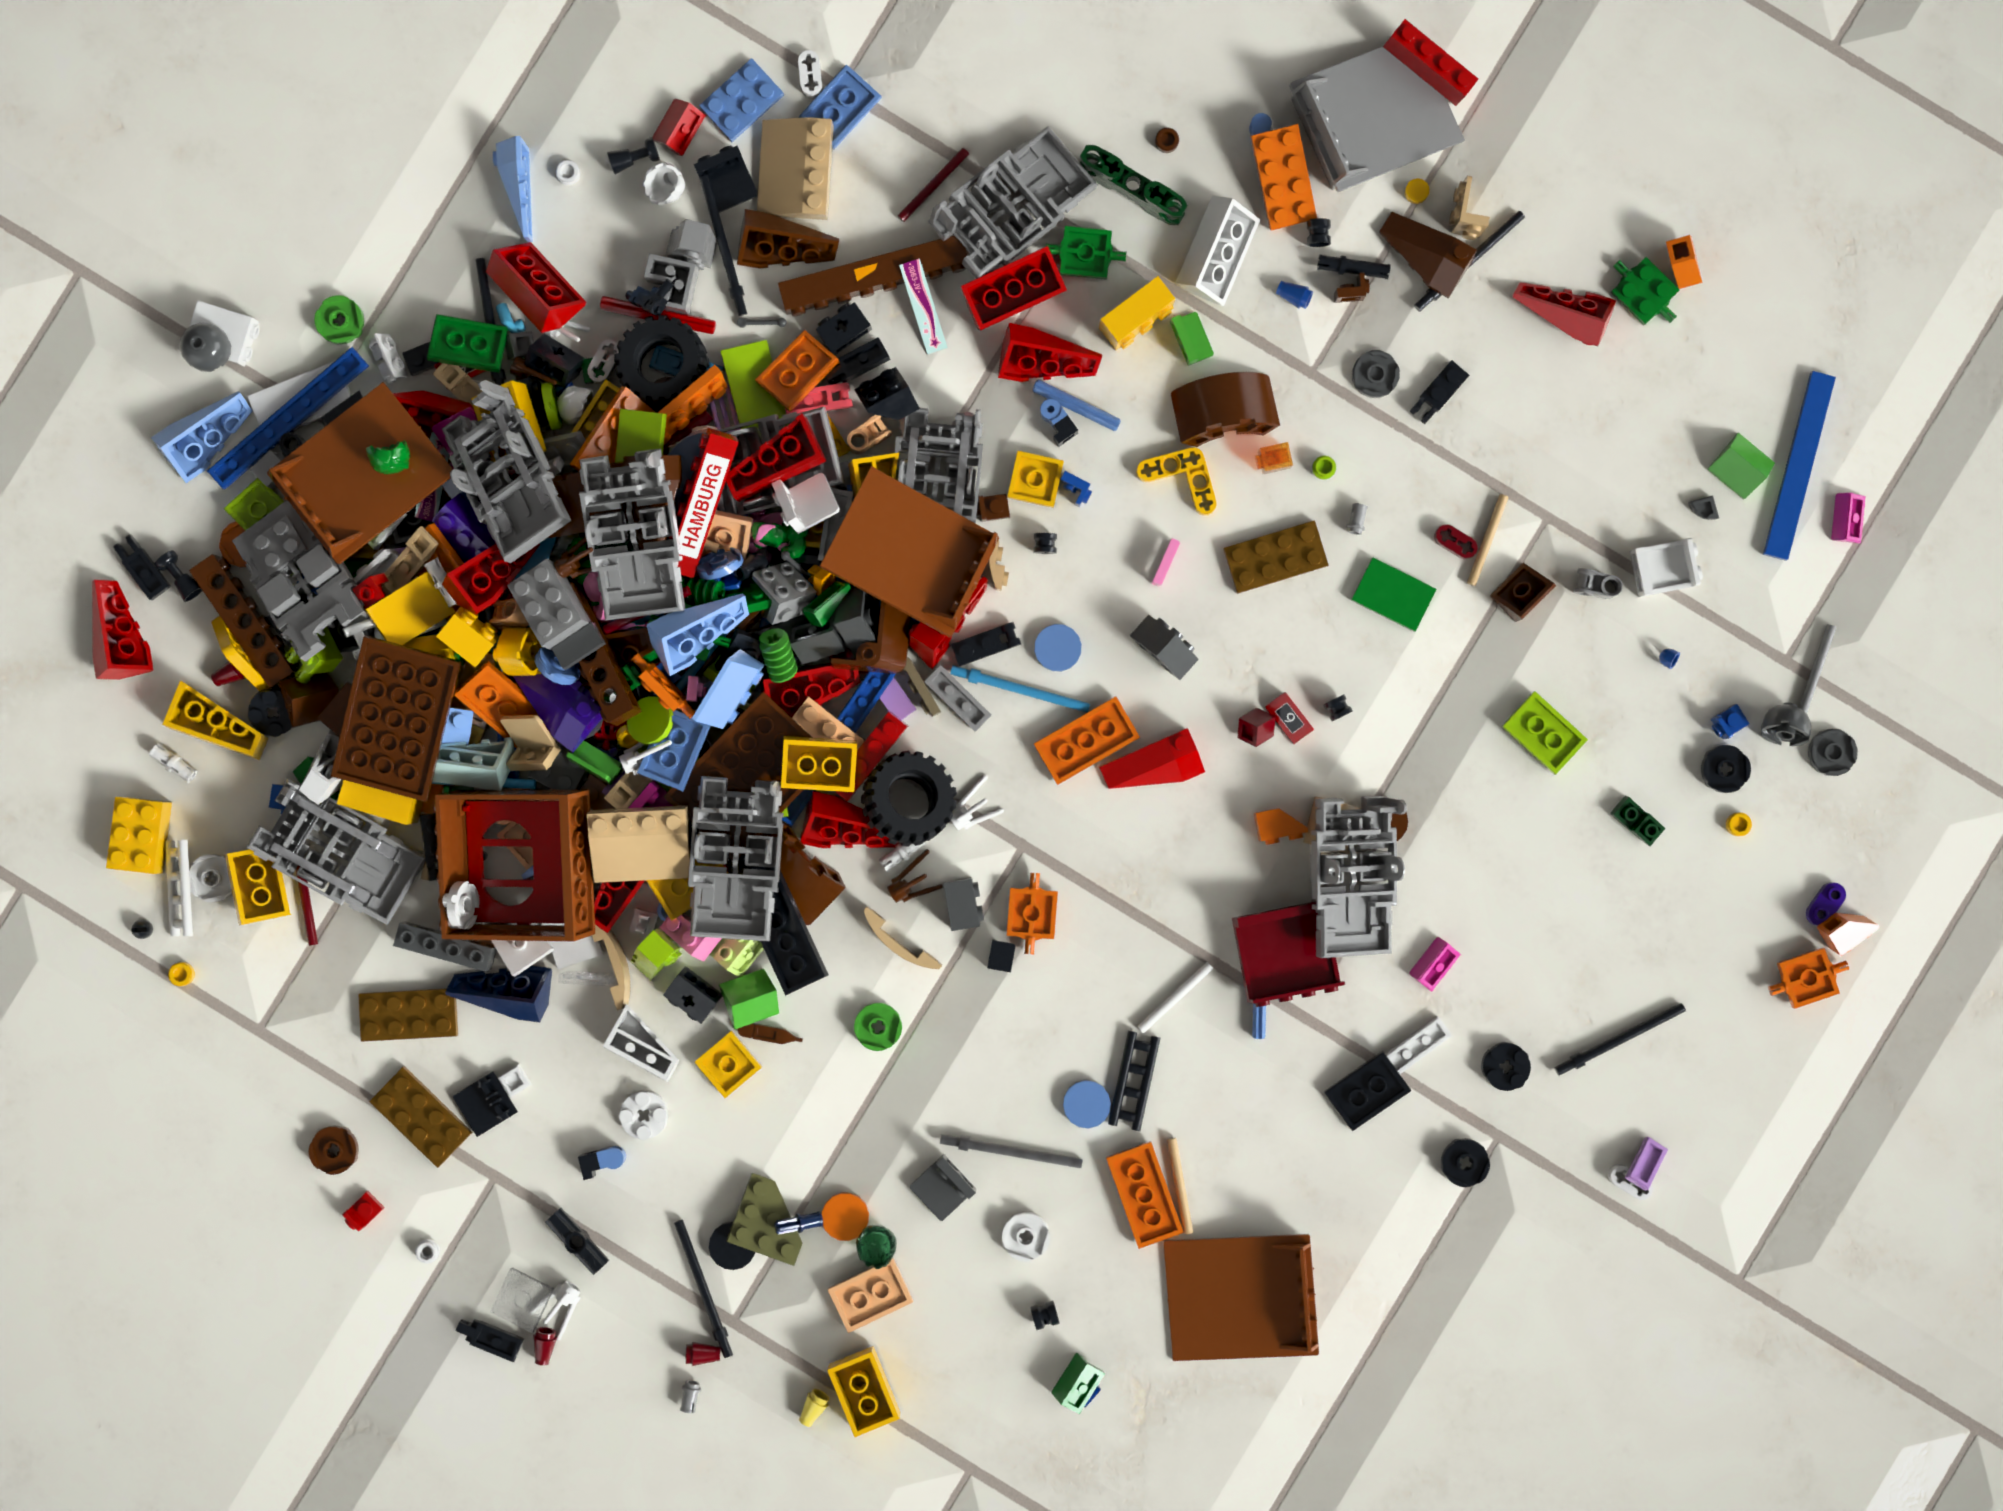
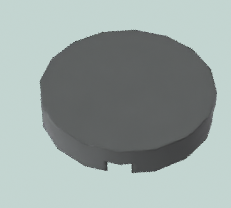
M1372 350L1363 354L1357 359L1352 369V381L1355 388L1362 395L1369 398H1381L1388 395L1395 389L1400 379L1398 364L1390 354L1381 350Z
M1827 729L1819 732L1812 738L1808 747V757L1811 765L1817 772L1826 776H1839L1847 773L1857 760L1858 748L1855 740L1840 729Z

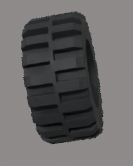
M659 315L658 320L650 316L645 318V323L641 324L639 321L634 323L633 326L635 328L631 332L627 329L623 333L625 340L618 342L616 347L619 353L614 354V362L617 364L615 372L620 379V384L631 390L654 411H659V408L663 409L710 367L706 348L697 333L687 323L683 324L680 319L675 317L669 320L666 315ZM656 345H673L679 348L683 354V365L679 373L671 380L663 383L647 381L641 372L642 361L646 354L655 348Z
M902 751L899 755L894 753L886 760H882L869 774L862 788L864 793L861 796V803L865 804L862 812L864 817L868 816L870 819L867 823L871 829L876 827L879 831L876 835L881 839L886 836L889 838L888 843L895 845L897 842H901V846L909 847L911 844L915 846L921 845L925 841L934 838L951 821L953 817L952 811L956 808L957 803L956 800H953V797L957 795L956 787H951L950 784L954 780L951 774L946 776L944 773L946 767L942 763L939 766L934 763L936 758L930 755L924 758L923 752L916 751L914 754H910V751ZM897 779H909L918 783L924 789L928 797L929 807L923 817L909 819L895 811L889 800V787Z

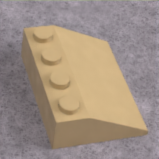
M806 117L762 120L757 211L770 213L778 217L828 220L834 129L832 119Z
M688 805L590 810L587 813L588 839L594 883L689 878L690 835Z

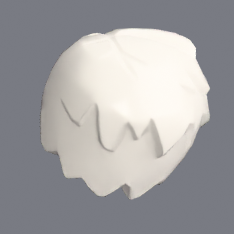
M662 162L656 164L645 174L643 186L645 187L644 194L650 198L651 203L657 205H665L678 200L685 189L682 173L670 163Z
M570 386L559 396L557 405L559 415L563 421L571 425L578 423L593 399L594 393L592 389Z

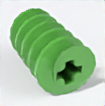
M779 628L763 632L759 636V641L761 642L759 647L762 651L765 666H767L769 679L775 683L790 680L797 673L798 667L788 634Z

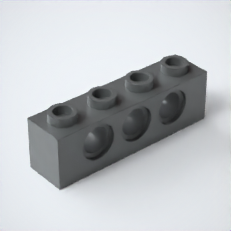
M410 922L399 923L393 944L395 947L485 972L492 969L497 951L495 946L474 940L442 939L441 931Z

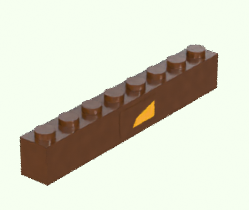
M953 235L944 242L942 239L934 240L779 282L778 286L787 315L792 314L793 317L800 316L806 313L805 310L811 308L822 310L829 307L828 304L838 302V304L850 302L852 297L861 296V298H866L874 295V291L883 289L884 292L895 290L897 285L905 283L899 265L916 259H920L925 277H929V279L940 278L943 276V273L952 271V273L962 272L966 270L962 262L968 254L963 244Z

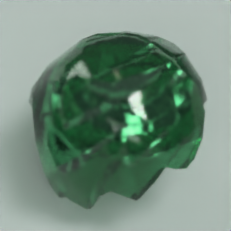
M882 1225L865 1227L856 1240L859 1259L867 1267L874 1266L875 1269L886 1267L896 1252L897 1240L894 1233Z

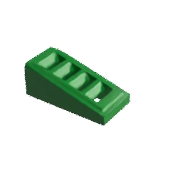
M835 581L803 608L802 611L810 624L823 627L846 596L851 586L848 583Z

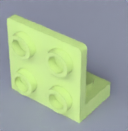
M722 938L710 955L727 971L741 977L764 948L761 942L757 940Z

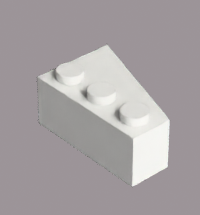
M331 730L321 744L299 789L309 800L317 805L339 791L343 784L342 779L331 777L340 738Z

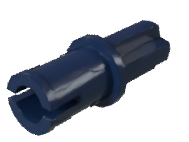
M820 1211L806 1215L798 1213L795 1214V1217L777 1220L774 1223L777 1234L794 1231L802 1233L805 1229L822 1227L823 1218Z

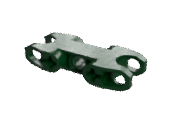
M1096 145L1085 146L1080 155V164L1096 183L1124 195L1142 206L1145 212L1166 224H1180L1188 206L1182 196L1162 183L1151 181L1124 165L1123 161L1112 153ZM1089 151H1096V152L1099 154V156L1096 155V154H1093V153H1088V152H1089ZM1093 159L1097 161V163L1092 164L1088 160ZM1129 181H1135L1139 184V188L1131 190L1126 184ZM1174 207L1178 212L1170 211L1168 208ZM1166 215H1168V216H1170V217H1172V218H1177V219L1171 220V219H1169Z

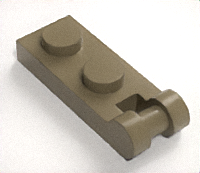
M907 657L906 667L903 670L911 678L907 683L914 694L919 692L923 701L919 703L926 715L931 713L934 717L941 713L911 659Z

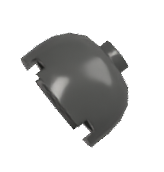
M197 323L184 331L180 339V351L182 357L190 366L199 371L212 372L215 371L214 369L227 363L231 355V343L226 333L219 327L209 323Z
M1784 703L1783 705L1771 708L1765 714L1761 725V735L1767 741L1778 745L1782 744L1781 741L1790 742L1789 746L1804 745L1809 741L1811 722L1807 713L1797 707L1796 704Z

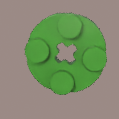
M336 295L322 302L319 310L315 313L314 321L317 331L327 341L335 344H347L362 335L364 315L361 308L353 300L345 296ZM338 314L345 318L341 326L334 323Z
M873 1003L865 1006L858 1013L854 1023V1031L858 1040L865 1048L872 1051H883L892 1047L899 1040L902 1033V1021L899 1013L892 1006L885 1003ZM877 1020H881L882 1025L885 1026V1030H880L879 1033H875V1028L871 1027L872 1023H876Z

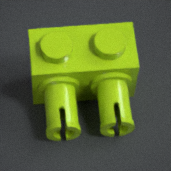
M327 627L322 629L325 632L324 636L317 633L320 641L326 647L306 662L299 658L293 647L285 653V657H288L287 661L292 664H297L301 660L303 665L295 673V677L301 683H308L314 674L332 672L343 659Z

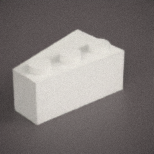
M626 1004L603 1047L668 1082L679 1060Z

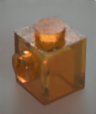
M1288 442L1260 448L1258 455H1255L1257 469H1262V474L1290 469L1293 466Z

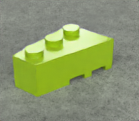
M658 928L653 930L639 944L630 962L651 981L664 967L670 966L682 955L680 952L682 947L663 930Z

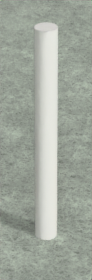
M1206 962L1137 1027L1143 1033L1146 1032L1201 981L1213 967Z

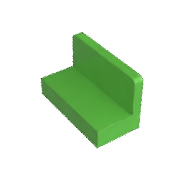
M1197 312L1183 317L1178 315L1171 318L1170 324L1188 366L1214 355Z
M583 741L572 754L570 752L566 754L570 762L609 785L612 784L623 767L621 762L586 741Z

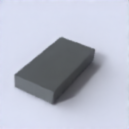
M591 622L554 646L552 650L561 667L567 670L606 643L595 623Z

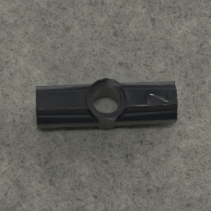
M562 1207L545 1221L565 1244L567 1251L573 1253L593 1275L609 1261L607 1256L590 1239L588 1232L581 1229ZM572 1236L581 1237L583 1241L582 1246H575L572 1243Z

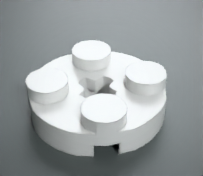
M217 854L204 855L192 863L193 865L189 871L190 892L195 897L206 902H218L226 899L232 893L224 856ZM211 871L218 877L214 885L206 880L210 876L209 872Z
M468 881L455 882L450 888L449 893H445L443 896V905L447 908L448 926L450 928L470 929L476 922L478 915H474L475 908H479V895L475 885L468 884Z
M641 1091L633 1093L621 1106L619 1119L623 1129L630 1136L641 1140L657 1136L665 1128L668 1121L667 1104L661 1096L654 1092ZM640 1109L642 1111L649 1110V1121L645 1119L641 1121L639 1119L640 1114L638 1111Z
M1031 1212L1016 1213L1005 1223L1002 1231V1242L1009 1255L1016 1260L1028 1262L1045 1253L1050 1242V1233L1047 1223L1040 1216ZM1028 1230L1033 1238L1023 1243L1019 1234Z

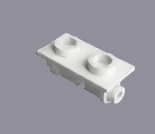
M375 333L374 338L369 340V348L376 361L384 359V362L378 365L384 381L392 384L397 381L396 378H407L405 364L400 359L395 348L396 344L390 334Z

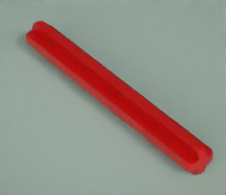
M602 296L601 310L640 319L653 316L655 320H658V316L645 311L642 307L639 308L632 305L629 301ZM665 309L661 313V315H666L669 320L672 317L680 319L683 324L687 323L694 331L714 334L716 329V321Z

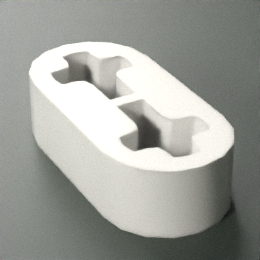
M806 50L798 58L800 85L805 96L814 98L820 94L823 87L820 60L814 51ZM808 57H811L812 61H816L812 63V71H808L807 65L803 64V62L807 61ZM809 77H813L814 84H818V86L814 87V91H810L809 87H805L809 85Z
M605 340L599 345L588 367V375L595 383L602 384L605 379L608 380L616 366L613 354H610L608 359L604 360L607 354L604 349L610 348L611 345L614 346V351L619 353L616 347L618 343L614 340ZM602 363H604L602 370L605 375H599L598 378H595L596 374L593 370L595 368L599 369Z
M1616 1164L1609 1169L1608 1178L1615 1186L1639 1200H1645L1651 1196L1653 1192L1652 1185L1649 1190L1637 1194L1638 1190L1632 1186L1633 1183L1630 1181L1625 1182L1622 1179H1619L1618 1182L1616 1181L1617 1176H1615V1173L1617 1171L1622 1172L1624 1170L1623 1175L1626 1176L1629 1170L1626 1166Z

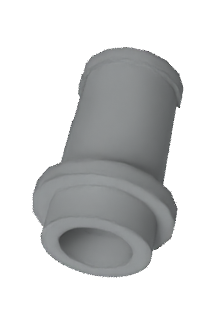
M1354 503L1352 505L1350 522L1346 527L1349 533L1361 535L1362 531L1365 530L1363 525L1368 506Z
M688 1380L682 1386L684 1393L680 1411L695 1413L698 1393L701 1392L699 1382Z

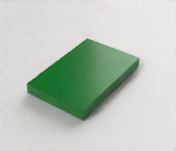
M436 314L427 360L499 373L508 327Z
M1372 558L1351 601L1416 632L1437 589Z

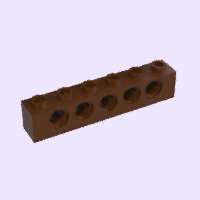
M211 554L191 568L189 572L263 677L268 687L272 689L279 688V681L295 677L298 663L292 664L287 661L288 657H285L286 652L283 649L285 646L278 635H273L269 629L271 624L265 616H260L256 610L258 605L250 595L247 597L242 589L245 587L242 581L237 576L233 577L229 571L231 568L229 562L223 556L220 558V556ZM222 575L224 583L221 587H217L215 581L218 576ZM236 595L237 603L231 607L229 599L231 596ZM248 614L251 622L248 626L244 627L242 619ZM259 634L264 636V643L261 646H257L255 641ZM275 653L278 661L274 666H271L269 657Z
M571 582L570 585L592 623H595L606 643L595 651L594 659L590 660L588 655L579 661L581 665L579 671L591 686L589 689L590 694L595 701H598L601 707L599 711L603 720L618 726L641 713L642 710L582 587ZM605 671L606 677L600 682V674ZM616 692V699L611 703L610 695Z

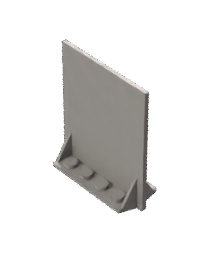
M1383 46L1293 81L1289 85L1292 91L1291 100L1331 189H1336L1337 192L1465 141L1447 99Z

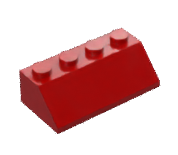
M531 242L492 251L486 273L541 333L560 329L586 305V301Z
M1048 246L960 286L977 329L980 331L1067 291Z

